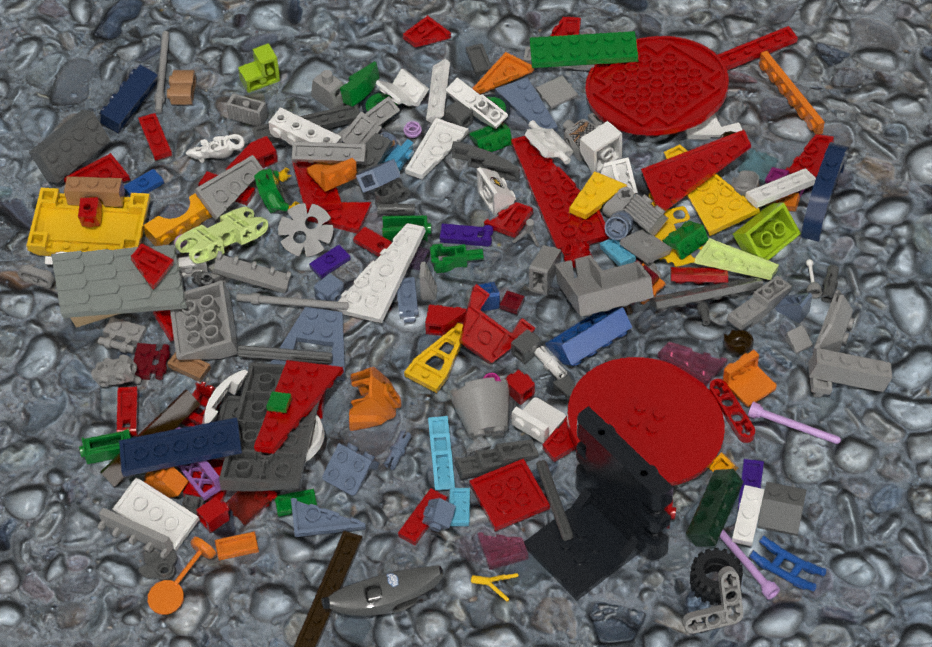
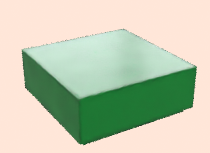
M272 391L266 405L267 411L287 413L292 399L291 394Z

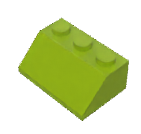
M783 202L769 204L734 232L733 236L742 251L769 260L801 233Z

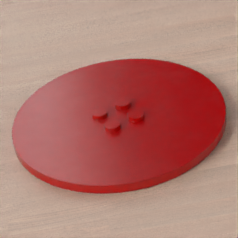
M651 36L636 39L638 62L594 64L586 78L585 92L588 105L604 123L608 121L620 131L646 136L673 134L701 124L719 110L729 90L727 68L714 51L693 40L674 36Z
M627 357L600 364L588 371L578 381L569 399L567 425L575 446L580 442L577 437V416L589 406L607 424H611L615 428L616 433L650 465H654L659 474L672 486L688 482L705 472L718 456L724 440V418L712 392L688 371L662 360Z

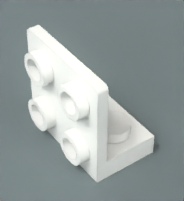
M406 69L400 70L393 83L380 80L376 82L380 87L379 90L390 95L392 101L399 105L403 103L409 107L411 105L418 107L429 90L428 87Z

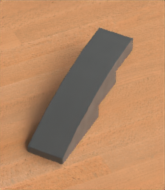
M453 141L452 158L468 161V167H482L497 172L505 180L519 182L520 168L508 160L487 150Z
M531 439L496 444L494 449L476 451L475 455L470 457L456 458L454 464L460 479L484 475L523 458L527 462L538 458L539 454Z

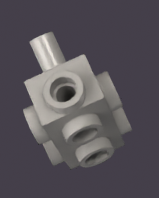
M120 355L119 359L114 360L104 358L103 362H98L96 368L91 372L93 380L101 387L126 382H133L138 385L141 382V378L135 375L137 365L127 355Z

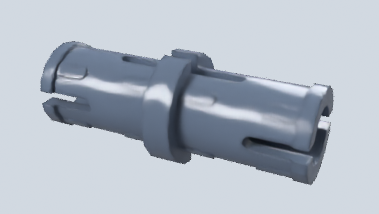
M401 430L395 443L390 447V453L386 461L383 463L386 468L391 463L390 469L395 470L400 457L404 456L405 447L412 437L409 432H407L406 436L404 435L406 431Z

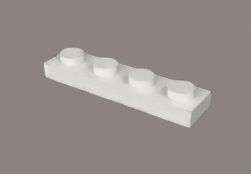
M446 59L434 65L432 69L426 120L430 123H433L435 118L441 119L445 113V89L448 87L450 62Z
M805 168L747 191L745 198L754 207L758 208L813 186L816 178Z

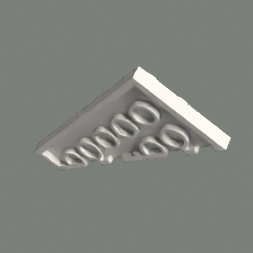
M407 223L393 238L391 245L380 252L379 258L376 261H372L354 280V285L348 291L345 290L341 294L342 298L338 302H348V310H330L382 323L426 232L425 228Z

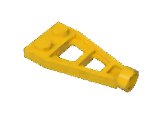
M457 323L454 328L414 358L404 371V376L437 393L447 381L462 344L459 342L463 324ZM446 342L454 346L450 354L439 350ZM433 356L444 360L440 370L427 365L426 362Z

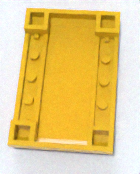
M40 188L26 245L27 250L36 255L51 256V254H56V252H87L139 247L150 203V194L131 193L130 197H124L122 207L104 206L103 201L99 198L102 204L100 226L85 227L81 225L78 218L79 205H68L65 193H60L57 188Z

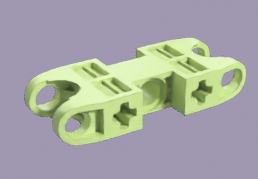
M241 207L219 216L220 222L206 228L204 225H200L180 235L176 240L175 247L181 253H189V258L194 263H203L216 258L218 251L224 254V247L238 242L243 245L260 237L267 231L268 221L263 217H254V211L249 207ZM249 211L248 217H245L244 214ZM263 222V226L257 230V225ZM187 240V244L180 248L181 243ZM198 252L200 256L195 259L194 256Z

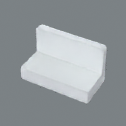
M189 257L177 258L181 278L191 277L195 271L202 272L203 270L208 272L207 261L197 264L191 261Z

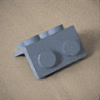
M348 442L347 445L338 443L322 478L342 491L355 496L369 469L377 470L380 462L374 460L375 456L365 451L363 454L359 452V447Z

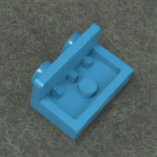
M407 139L402 146L397 145L382 163L395 159L400 171L407 160H410L414 154V142Z

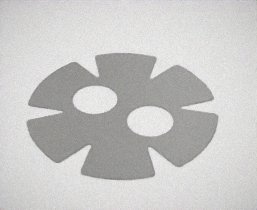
M305 203L290 208L288 213L293 220L282 217L278 227V235H289L281 241L283 247L296 256H300L303 247L305 248L306 257L314 256L323 251L324 248L318 240L330 243L333 235V225H322L331 219L329 214L322 207L315 204L311 205L308 214ZM308 217L317 218L318 225L316 228L308 229L306 227L305 221ZM303 231L306 234V240L303 243H296L293 239L295 232Z

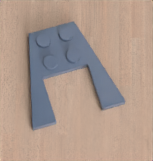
M305 307L280 348L295 349L297 342L333 347L331 352L333 354L332 363H328V365L343 367L344 373L335 380L345 381L343 313ZM272 359L270 364L285 365L287 360Z

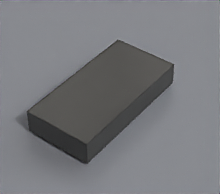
M483 44L465 47L475 76L486 74L492 65Z

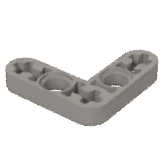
M723 567L718 573L721 605L693 611L683 617L682 623L689 633L693 634L736 624L742 620L743 606L738 573L733 567ZM728 574H731V576L729 577L731 584H728L726 580ZM728 592H736L732 599H726ZM730 606H733V608L735 609L733 616H730L732 614V608ZM710 615H718V618L715 621H708Z

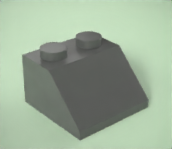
M766 481L757 528L798 536L807 490Z

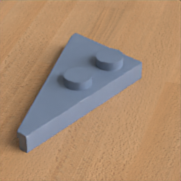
M291 498L295 537L343 532V530L347 532L366 530L365 523L358 519H349L340 516L337 512L319 508L313 504L308 505L299 502L296 498Z

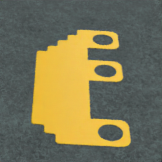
M684 206L666 210L664 215L668 219L655 237L662 241L670 232L676 231L674 224L688 221L690 216ZM676 210H682L685 213V217L683 219H676L673 213ZM674 249L671 250L670 254L659 258L660 260L666 259L667 263L673 262L676 267L695 262V258L691 254L684 259H679Z

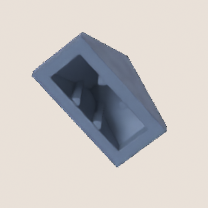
M812 294L787 295L778 303L775 309L777 312L800 324L810 312Z

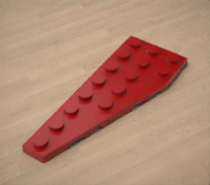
M526 136L511 139L512 148L554 247L561 250L573 237L586 241L588 245L610 239L605 233V221L600 210L587 219L569 213L570 206L581 192L576 187L574 181L559 166L557 167L551 158L543 157Z

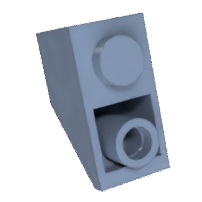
M395 159L365 169L356 175L363 193L401 176Z

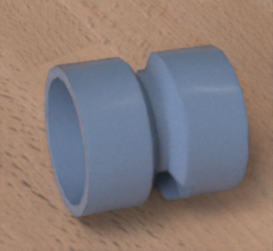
M616 211L605 223V233L613 240H621L626 237L633 227L631 215L626 211Z

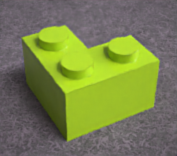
M269 43L252 49L254 61L238 67L240 81L247 93L280 81L277 56Z

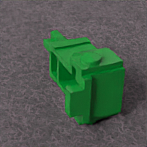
M434 244L430 247L431 262L436 273L449 272L457 267H467V261L484 259L483 249L466 250L465 244L450 247L443 246V244ZM438 256H449L442 257L443 261H439Z

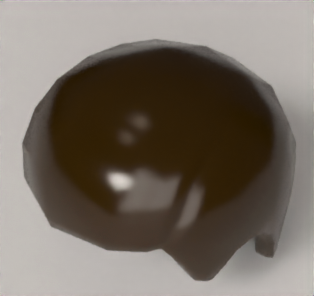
M731 330L729 335L724 334V346L730 354L742 356L753 348V337L747 331Z

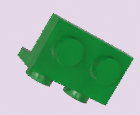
M687 221L676 231L670 232L662 241L676 250L679 259H684L704 245L709 239L704 225Z

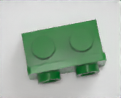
M503 122L497 128L486 126L469 133L470 140L478 148L489 152L511 145L512 136L510 128Z

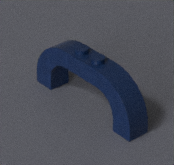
M833 142L829 143L807 206L801 234L802 238L820 241L828 206L839 174L844 172L848 161V146Z

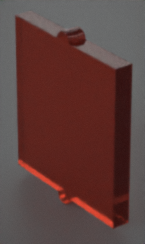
M237 491L226 504L232 510L233 516L237 517L246 526L271 501L263 491Z

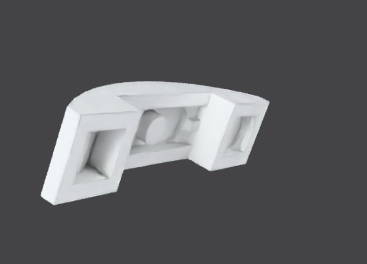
M242 370L231 375L215 389L207 403L202 424L215 422L218 414L215 408L227 392L233 395L238 392L246 380L248 371Z

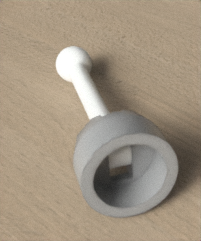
M808 259L806 265L809 268L811 283L807 286L806 292L812 294V299H816L822 295V288L814 281L813 260Z

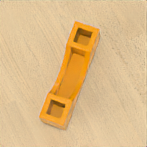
M196 193L189 197V209L182 216L172 219L157 216L143 225L145 236L154 246L169 245L177 236L184 234L194 227H198L202 222L212 218V215Z

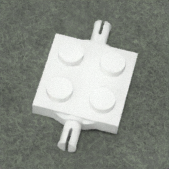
M534 120L530 121L528 126L531 129H527L525 136L540 151V154L545 158L558 157L564 164L570 163L571 159L569 157L573 153L572 148L553 129L542 128Z

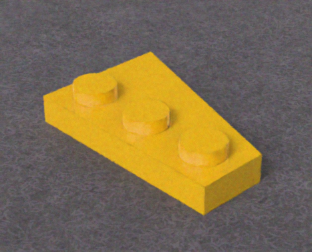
M594 171L570 206L569 213L587 219L600 210L603 204L611 200L619 189L627 187V184Z

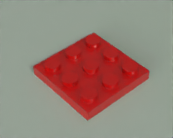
M524 458L469 480V485L494 531L550 509L548 500Z

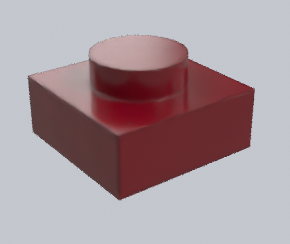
M507 290L500 303V309L518 314L525 301V296Z

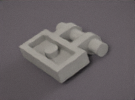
M111 317L103 331L106 338L100 336L98 344L104 345L108 349H119L122 353L129 352L134 354L136 346H132V344L137 345V343H141L147 329L145 326Z

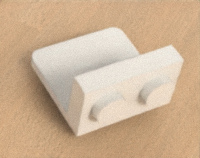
M537 397L533 398L523 410L516 406L512 411V425L541 443H544L565 419L563 412Z

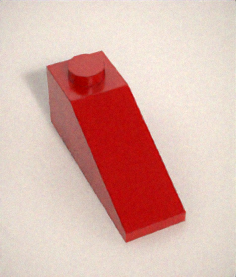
M265 136L251 142L225 170L230 169L252 155L261 167L265 168L278 162L277 151L269 138Z

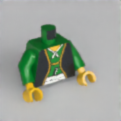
M284 168L280 172L272 169H263L254 175L259 194L270 214L278 210L287 212L293 206L300 204L297 201H294L291 206L286 203L280 181L285 182L291 177V175L287 174L290 171L288 168Z

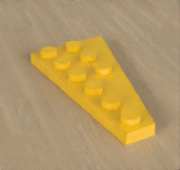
M679 144L664 151V156L666 159H669L688 150ZM717 174L687 195L709 236L760 213L759 208L754 207L744 196L736 192L730 184Z

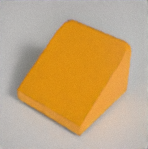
M721 452L709 468L720 480H723L734 473L739 467L727 455Z

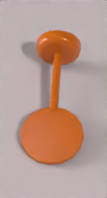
M194 536L190 543L196 554L176 580L160 581L150 589L147 601L149 607L155 613L169 615L179 609L184 601V592L179 585L180 581L201 555L207 559H212L217 554L207 542L199 537Z

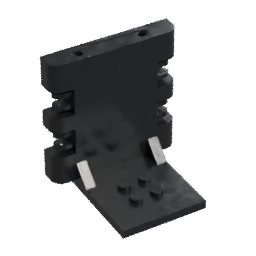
M589 406L577 416V437L580 442L576 446V459L579 464L576 467L575 486L581 494L574 504L565 511L573 538L564 541L554 519L523 542V547L576 601L638 554L642 553L650 560H657L668 552L669 538L662 530L670 525L671 516L664 508L672 503L674 489L659 474L654 465H650L616 433L615 428L611 424H607Z

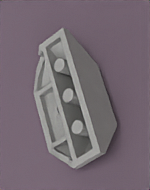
M836 289L814 351L816 348L838 352L841 350L842 344H847L849 338L847 331L848 329L852 330L855 319L852 318L853 309L840 290Z

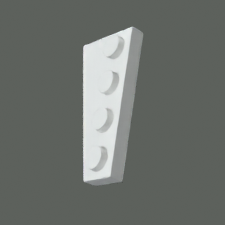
M435 118L407 165L405 174L423 179L452 150L453 141L460 142L469 134V129Z

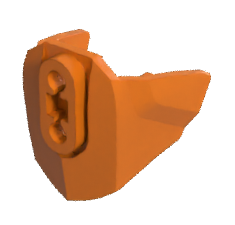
M375 367L351 374V385L357 387L361 396L365 397L351 401L353 407L349 410L350 431L378 426L387 420L393 419L396 416V409L401 407V398L390 380Z

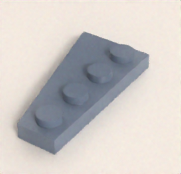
M528 77L495 89V94L505 98L509 105L516 110V113L527 121V124L534 120L542 128L553 129L555 132L558 131L557 124Z

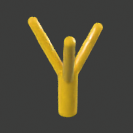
M503 574L494 577L472 575L471 583L488 585L508 602L509 598L492 582L515 578L519 574Z

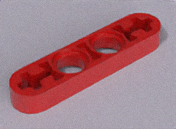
M722 379L712 380L709 390L716 398L726 421L741 442L750 443L755 438L754 425L728 384ZM724 400H730L733 404L731 406H725L722 404V402ZM739 415L742 417V420L734 421L731 417Z

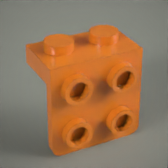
M350 158L340 163L328 164L327 162H319L308 167L307 173L326 192L356 179V161Z
M755 350L743 354L736 362L729 363L724 368L723 380L728 384L733 394L747 407L775 391L777 386L758 367L759 354Z

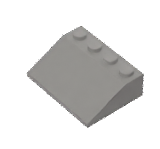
M218 281L185 291L187 309L170 310L177 359H222L236 355L238 345L230 293L224 282Z

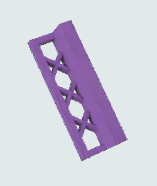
M207 460L191 463V466H177L204 501L221 490L220 477ZM193 471L202 472L201 478H192ZM203 484H212L213 487L205 493L202 491Z

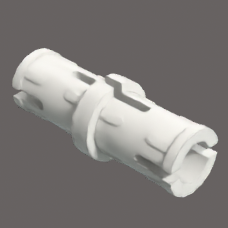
M541 346V349L538 347L535 350L534 355L544 364L543 367L553 373L557 380L567 375V371L557 362L558 359L549 354L544 346Z

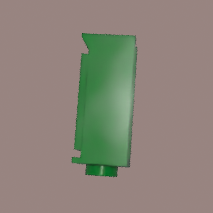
M427 215L382 216V235L389 241L393 240L401 229L409 223L423 226L426 232L422 240L428 242V234H431V223L427 222Z
M129 428L122 432L86 439L82 437L83 445L79 446L81 458L85 457L87 464L113 460L120 453L119 440L131 438Z

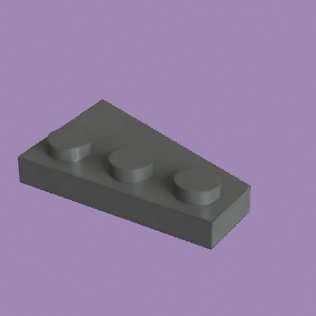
M375 133L365 143L367 146L366 165L356 164V175L365 169L381 164L393 142ZM356 177V179H353V180L350 181V182H352V183H354V184L360 186V184H359V182H358V180H357V177Z

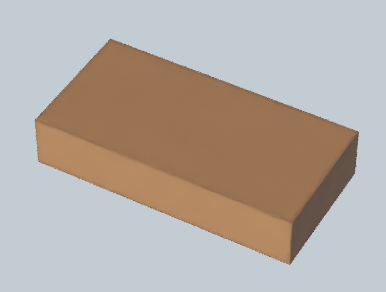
M176 352L167 363L168 368L200 383L211 369L209 363L200 359L178 360Z

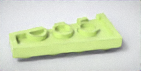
M710 238L698 253L694 262L767 280H772L779 267V264Z

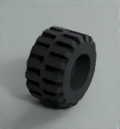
M709 548L705 550V553L701 551L698 557L694 558L690 572L692 592L695 591L697 598L701 597L702 602L709 601L710 605H714V603L721 605L719 582L709 579L706 574L719 572L723 567L730 566L736 570L741 589L743 567L740 565V560L735 558V554L732 552L728 554L726 549L720 551L719 548H714L711 551ZM728 574V577L726 578L728 584H731L729 579L731 574ZM728 592L726 595V599L733 598L736 592Z

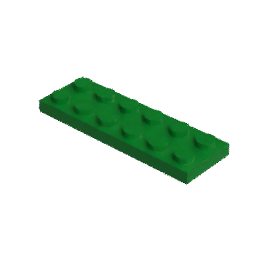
M635 31L530 37L532 68L638 62Z

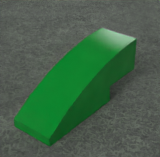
M372 62L348 77L349 82L340 87L343 103L353 107L373 90L377 80L380 78L377 62Z

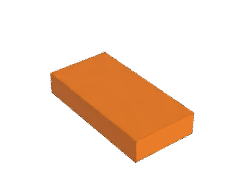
M255 531L215 540L219 561L259 552Z

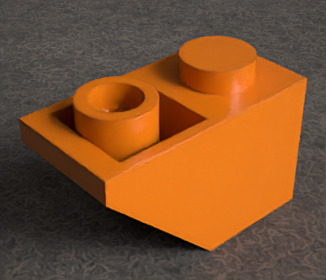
M174 467L147 472L143 481L168 498L179 496L188 482Z

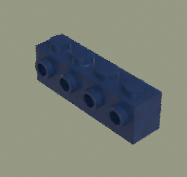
M141 64L137 69H133L129 74V79L123 81L120 85L118 93H114L111 96L110 103L102 107L99 113L101 115L100 123L119 133L156 86L158 74Z

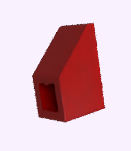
M429 305L425 321L426 334L445 335L457 323H464L467 309Z

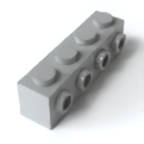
M816 348L808 362L810 378L884 392L892 379L891 363Z

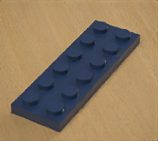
M237 417L119 440L123 477L242 453Z

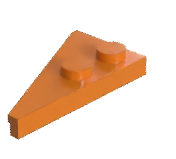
M505 52L472 89L478 94L485 93L532 73L534 68H532L531 64Z

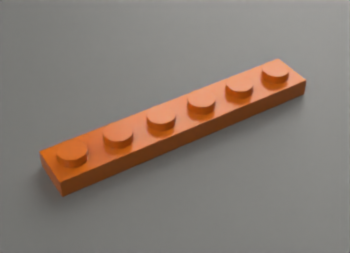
M762 52L759 61L761 70L766 72L770 81L786 97L789 105L794 107L801 119L803 118L809 130L813 131L815 135L823 134L824 120L769 52Z

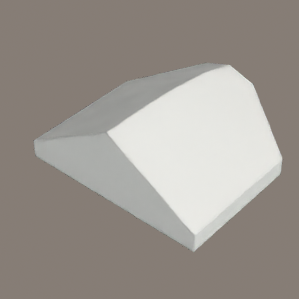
M629 157L604 163L600 174L627 184V187L631 188L634 194L638 193Z

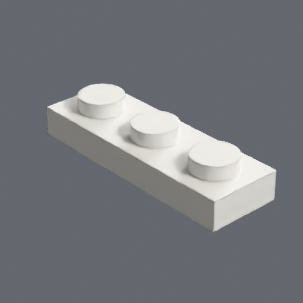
M744 486L732 542L752 546L765 489Z

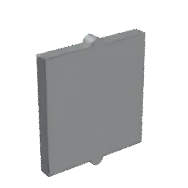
M563 75L536 87V91L542 97V101H545L551 109L578 97V94L572 88V84H569Z

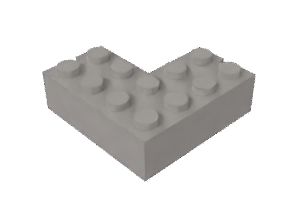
M591 255L575 259L577 278H574L571 260L555 264L557 284L580 317L591 316L593 313L600 311L606 312L619 306L625 307L634 302H644L654 297L651 276L644 270L639 261L602 271Z

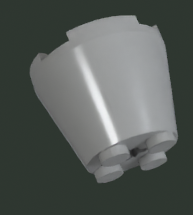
M494 377L466 382L465 386L459 390L453 388L450 391L451 402L473 442H482L485 440V437L490 436L493 439L504 437V432L508 430L509 385L506 379L496 381Z

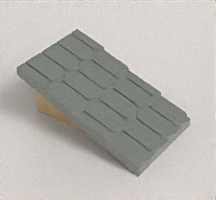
M170 245L150 247L174 260L173 266L155 289L149 286L131 261V255L138 247L51 254L62 317L71 318L77 328L122 313L187 309L175 247Z

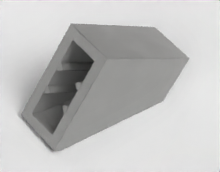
M542 246L529 267V291L548 295L556 275L555 264L561 263L560 249Z

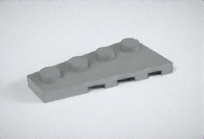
M252 155L197 187L194 192L216 221L255 180L254 175L263 170V168Z

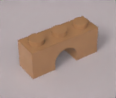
M67 177L64 188L68 205H79L80 198L93 196L100 198L104 206H123L125 190L122 178Z

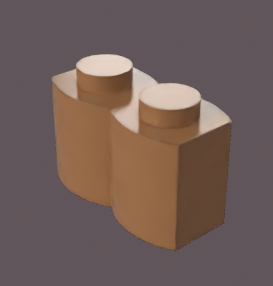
M173 70L172 75L169 76L170 88H167V99H170L171 104L192 105L196 88L195 70Z

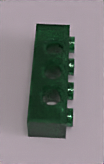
M734 469L714 470L686 532V535L695 546H716L744 482Z

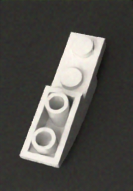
M458 77L445 89L449 96L471 109L473 116L491 127L497 128L508 117L506 112L483 94H478Z

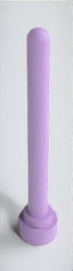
M753 402L750 407L748 417L754 419L756 417H763L835 444L841 442L839 436L766 411L759 403Z
M718 523L713 524L712 529L761 585L762 594L768 600L774 598L780 591L776 583L768 581L736 543L732 542L730 536Z

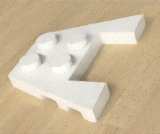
M714 114L701 124L685 130L684 133L687 139H710L711 137H721L724 132L742 131L739 123L721 127Z

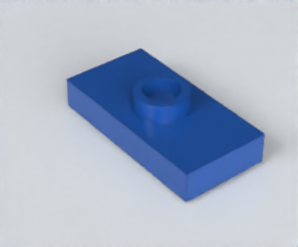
M152 169L124 185V190L129 197L131 193L147 194L163 185L164 179Z

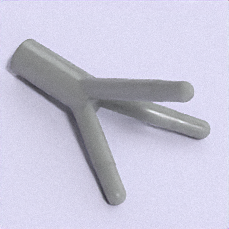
M532 219L526 221L525 230L512 241L513 243H516L527 233L531 235L536 247L539 246L533 232L534 221Z

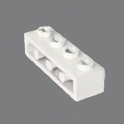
M281 107L268 122L270 134L287 141L290 145H293V142L342 143L341 136Z

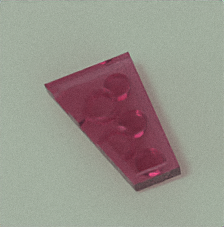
M668 342L658 352L657 357L662 361L677 366L702 382L705 386L724 368L728 361L727 358L723 357L721 359L710 357V353L704 352L700 354L693 352L692 348Z

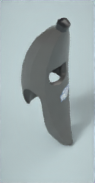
M439 565L417 567L371 577L339 589L329 597L322 598L323 609L330 608L338 613L355 616H374L400 612L413 606L418 601V596L438 585L443 577V569Z

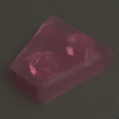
M482 532L477 533L489 570L528 559V552L521 537H506L505 535L496 534V537L486 536Z

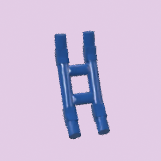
M763 535L759 542L777 556L771 563V561L753 550L749 557L764 570L774 573L797 588L815 591L816 584L798 577V574L803 569L814 575L825 576L826 568L819 567L797 557ZM784 559L795 564L790 573L779 567Z

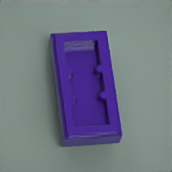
M337 245L309 263V266L322 279L350 261L351 257L340 245Z

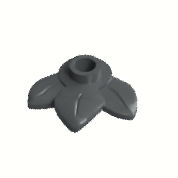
M172 549L167 558L163 559L158 553L146 551V565L138 569L140 574L146 578H157L161 581L170 580L175 574L176 553Z

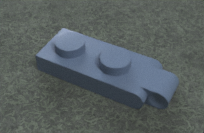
M415 277L403 278L397 290L399 316L403 317L404 323L415 322V315H419Z

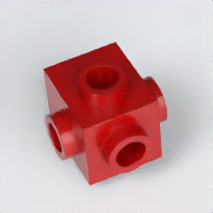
M575 237L561 249L564 260H571L574 268H576L575 259L588 255L592 256L588 243Z

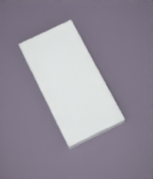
M137 477L112 509L123 517L168 536L174 551L178 550L200 520L197 515Z

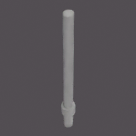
M168 31L162 32L157 92L154 94L155 113L157 114L162 113V104L165 102L164 83L169 41Z
M252 293L251 295L237 294V301L251 302V304L257 305L268 303L348 310L349 306L348 302L263 296L260 293Z

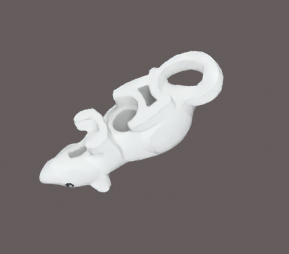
M237 134L226 135L225 137L218 136L214 137V141L210 143L205 139L201 140L202 147L189 149L185 154L204 163L205 158L223 159L229 157L234 150L239 151L243 149L245 142L242 136ZM230 139L239 140V144H234Z

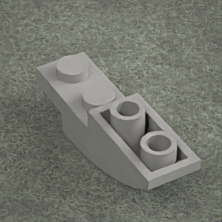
M776 276L756 290L751 299L729 313L727 320L740 330H743L748 325L753 327L778 305L791 290L792 286L779 276Z

